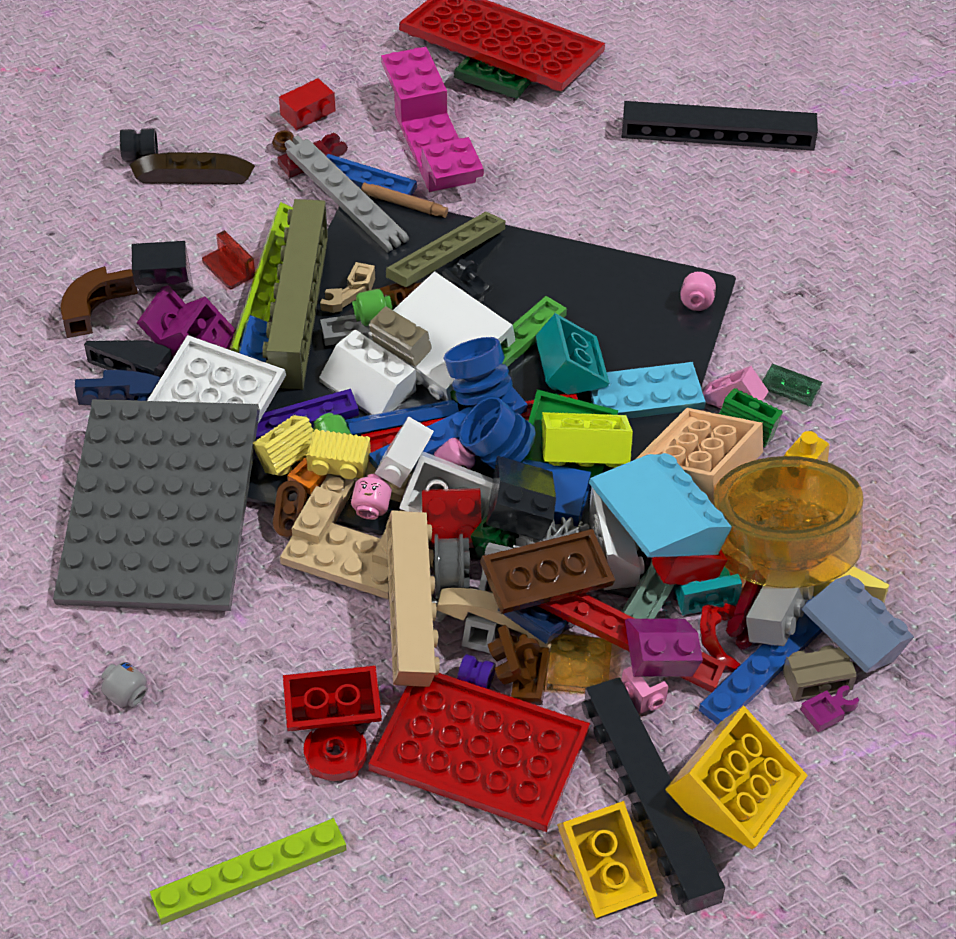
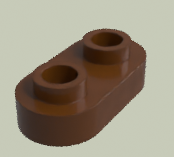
M297 481L284 482L280 485L276 494L273 528L279 536L285 539H291L292 528L285 529V524L288 521L295 523L307 503V492ZM292 493H297L298 495L295 501H289V496Z

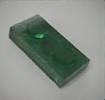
M773 363L762 380L769 392L812 407L823 383Z

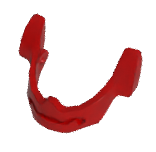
M725 603L724 607L705 605L702 607L700 620L702 646L706 648L712 657L726 663L725 671L734 672L740 666V663L728 656L722 649L716 635V625L722 620L726 621L733 618L736 606Z

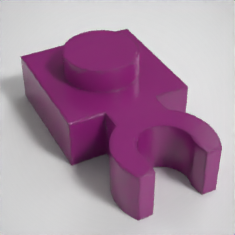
M848 685L840 687L833 697L826 690L801 704L800 710L818 733L844 720L845 712L854 711L858 707V697L853 700L843 698L849 693L850 688Z

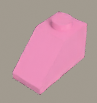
M752 366L709 382L703 391V396L707 404L722 408L724 399L733 388H737L738 391L752 395L753 398L762 401L769 391Z

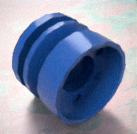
M481 337L468 340L456 345L445 353L443 359L449 376L455 378L452 386L456 391L455 395L459 404L477 405L488 397H501L512 388L513 382L508 374V367L502 364L505 357L500 341L497 338Z
M491 396L479 402L468 413L461 425L459 439L463 446L476 456H480L486 464L495 469L497 456L521 462L529 453L536 433L535 427L519 413H515L499 397Z

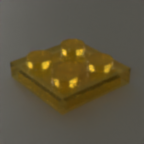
M560 634L551 641L546 690L585 694L586 687L608 681L612 643L598 637Z

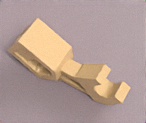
M356 262L347 278L348 287L343 290L342 288L326 289L325 300L322 299L320 302L321 310L332 313L342 311L343 307L356 300L358 293L371 290L375 281V266Z

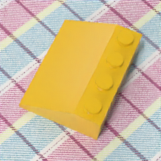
M743 705L717 725L665 790L688 815L752 850L762 840L808 775Z

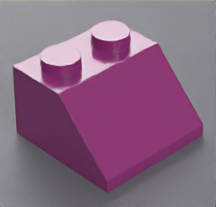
M626 619L625 624L633 677H681L694 675L703 659L698 632L686 619Z

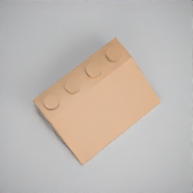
M686 408L636 459L648 454L661 455L666 453L672 455L715 506L763 453V423Z

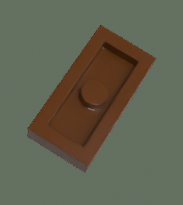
M540 647V652L534 657L535 661L531 664L527 663L532 682L524 686L519 680L514 681L511 697L534 705H543L550 651L547 647Z

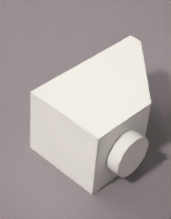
M408 417L386 450L375 474L400 488L412 471L434 431Z

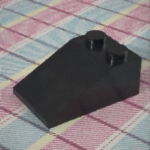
M186 241L131 244L132 274L135 286L141 293L159 292L161 287L169 285L173 291L194 290Z
M497 456L486 525L543 541L554 520L556 492L553 472Z

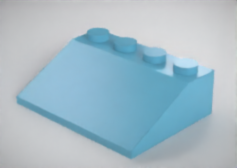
M648 454L594 476L589 480L592 488L647 557L718 555L732 528L723 517V513L711 503L708 496L693 482L692 477L677 463L676 458L670 454Z

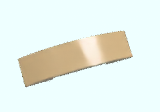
M445 588L441 590L436 606L437 611L463 621L467 613L470 612L526 634L528 638L538 640L540 647H547L550 651L551 641L545 644L498 611L499 607L493 593L470 588Z

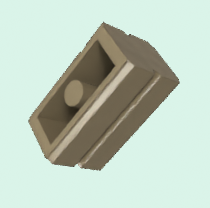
M384 307L369 323L370 332L375 343L414 367L432 349L428 331L420 326H416L415 323L388 307Z
M830 645L811 653H805L804 651L794 652L789 657H786L783 668V675L787 685H789L793 701L812 698L826 690L830 694L837 693L840 687L846 685L849 686L850 690H853L857 677L852 661L850 662V657L840 647L834 648V646Z

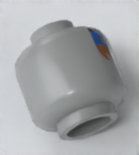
M122 662L118 665L111 664L101 675V678L104 680L101 686L102 693L120 708L136 706L148 691L146 677L128 662Z

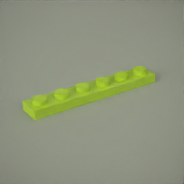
M332 818L149 891L160 922L163 925L347 851L346 843L335 819Z

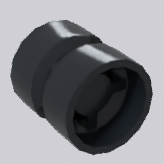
M142 128L139 133L134 129H121L120 152L122 161H134L139 156L142 158L158 153L156 128Z

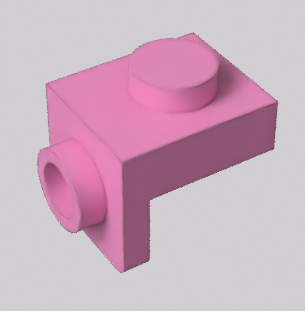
M632 666L623 670L622 682L639 714L648 710H657L666 702L669 686L665 681L649 687L643 677H633Z

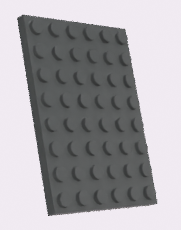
M92 399L53 600L55 604L231 611L254 454L253 443L256 441L260 413L259 405Z

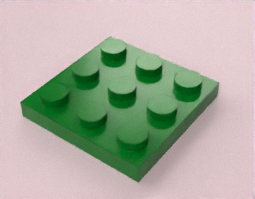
M537 390L528 421L535 427L536 435L534 443L524 459L549 464V462L544 461L542 454V412L617 415L618 410ZM566 462L562 467L591 472L592 478L603 473L605 463H594L593 466L585 467L578 465L576 462Z

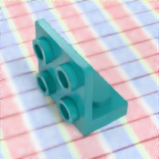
M725 564L719 577L701 582L693 581L686 585L675 584L673 590L683 616L702 612V607L705 605L724 607L725 603L731 605L738 604L742 581L739 574L730 575Z

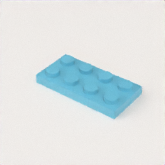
M693 362L607 372L610 384L606 388L589 391L592 404L618 410L617 415H626L627 419L683 412L686 408L702 410L705 409L706 403Z

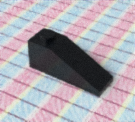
M148 340L86 341L84 344L88 363L106 370L135 371L162 377L172 361L170 348Z

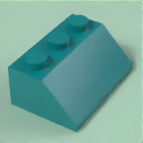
M554 313L536 334L547 385L553 390H560L568 395L606 388L610 383L597 336Z

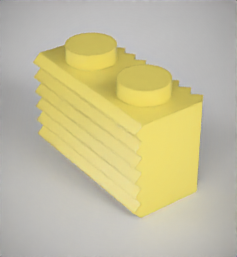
M293 415L282 422V424H279L278 427H275L254 441V450L265 473L277 476L285 475L292 470L291 466L306 458L314 433V429L311 427L312 424L307 417Z
M315 429L306 456L308 471H313L317 475H341L345 479L364 478L369 454L371 453L370 438L368 436L363 437L362 435L353 436L352 434L347 435L346 433L325 432L324 430L319 431Z

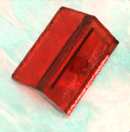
M225 230L216 234L218 249L202 257V263L228 289L232 290L254 278V258Z

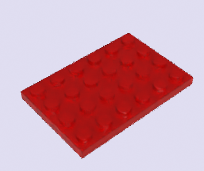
M439 673L434 675L429 687L406 686L368 764L369 771L547 833L589 732L590 723Z

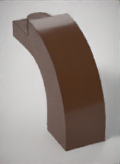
M104 266L81 275L70 284L61 300V314L67 338L93 333L90 317L93 310L102 302L138 294L132 269L107 273Z

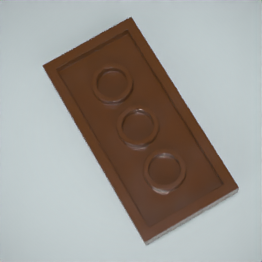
M593 529L484 555L480 561L501 614L613 586L615 582Z

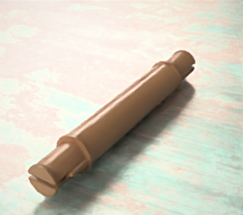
M365 182L361 188L365 194L375 199L378 198L429 215L432 214L446 218L448 214V207H444L434 201L431 202Z

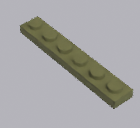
M484 212L387 267L386 277L397 282L399 285L407 287L505 230L506 221L493 214Z

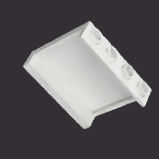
M433 272L393 310L415 323L416 326H420L428 331L429 341L432 346L430 352L415 367L406 361L404 362L416 369V384H422L428 388L431 395L438 400L440 398L444 401L452 400L450 392L454 389L452 382L455 378L449 376L443 359L447 351L460 343L481 337L497 338L500 344L502 343L507 347L516 341L512 324L436 272ZM369 332V333H368L369 338H370V340L373 341V338H372V335H371L372 333Z

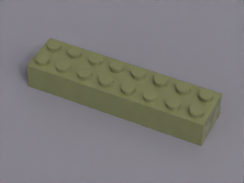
M294 199L293 210L289 209L287 222L290 226L285 227L284 230L286 246L281 247V261H283V264H278L277 279L280 281L274 284V299H276V302H271L270 317L273 319L272 322L267 323L266 333L269 341L263 344V358H268L266 363L285 369L286 376L279 388L303 390L327 248L328 231L326 202L324 200Z

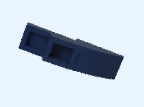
M104 370L103 378L75 379L74 388L78 405H91L92 399L147 401L161 377L135 371Z

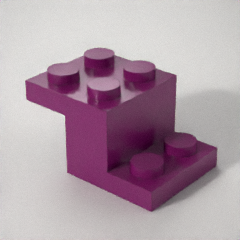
M169 285L161 287L137 321L140 328L156 344H162L171 349L172 360L187 335L230 350L236 329L206 296L185 304Z

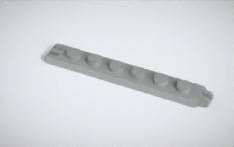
M297 135L293 137V142L291 140L285 142L288 157L387 253L393 250L392 245L395 248L401 245L400 240L403 243L409 241L407 233L309 139L302 140Z

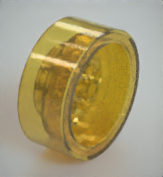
M768 457L734 468L716 485L713 495L714 506L723 513V517L732 526L721 548L728 559L724 567L733 574H739L740 578L768 587L803 588L832 581L848 572L857 563L862 552L863 491L856 479L842 468L808 457Z

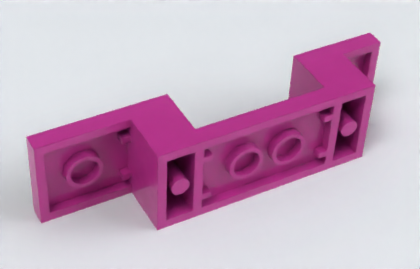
M427 46L381 55L382 66L394 91L395 116L428 191L433 192L476 183V178L484 176V168L470 138H459L447 114V89Z

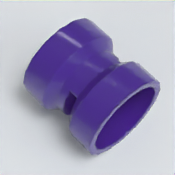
M466 654L460 664L457 679L489 689L494 678L496 663L488 660L479 662L475 656Z

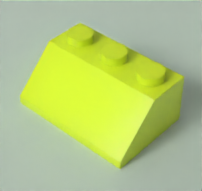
M542 412V454L544 461L549 462V464L562 466L566 462H576L580 466L590 467L594 463H605L608 467L616 468L630 462L633 431L626 415Z

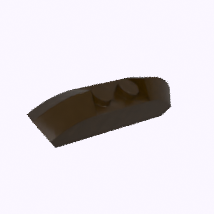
M163 152L139 158L132 162L130 167L135 178L143 184H243L249 179L255 165L241 157L227 153Z

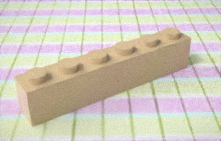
M391 511L386 525L393 685L429 687L434 675H438L440 669L439 657H435L434 648L438 644V631L433 629L437 607L436 603H432L431 594L434 593L435 578L430 576V568L433 566V550H429L428 542L431 541L432 526L427 524V513Z

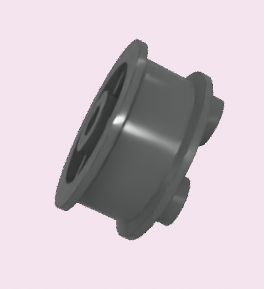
M435 534L433 562L436 600H438L442 589L470 588L469 538H463V534H460L459 538L439 539L438 534Z

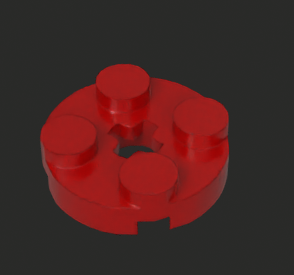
M353 724L319 728L313 733L311 731L304 741L305 762L310 774L317 778L328 781L354 779L366 761V739L363 734L361 735L356 730ZM333 746H339L340 751L343 752L338 755H331L327 750H332Z

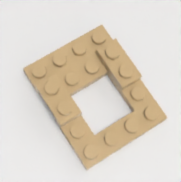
M369 461L364 477L376 472V469ZM327 474L321 487H315L294 523L292 537L280 556V562L282 565L389 599L386 530L380 539L335 524L354 491L356 481L360 478L345 479L341 475ZM411 474L408 475L400 488L384 479L392 489L391 500L402 501Z

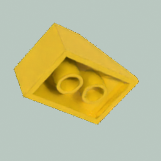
M624 801L557 824L568 858L595 918L657 896Z

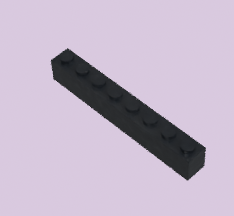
M624 101L622 138L815 150L818 134L817 113Z
M618 677L586 687L585 699L581 702L583 713L586 719L591 718L594 724L595 738L599 744L604 745L607 751V763L610 769H615L619 776L618 784L624 796L628 795L632 803L631 811L636 822H641L645 830L644 838L648 848L655 850L658 857L657 865L663 877L667 876L670 881L671 895L675 904H681L685 915H689L722 903L725 885L690 816L665 790L672 780L621 678Z

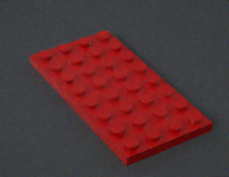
M427 0L399 22V30L408 33L412 37L424 39L431 44L445 47L449 51L461 53L472 59L487 63L489 66L498 67L508 71L510 74L522 76L531 82L540 83L552 90L559 91L564 90L604 52L606 44L489 0Z

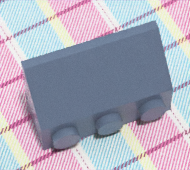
M847 575L835 579L804 605L801 610L865 673L893 663L914 636L908 631L907 625L902 620L893 617L886 610V606L881 600L873 597L864 589L865 586L859 579Z

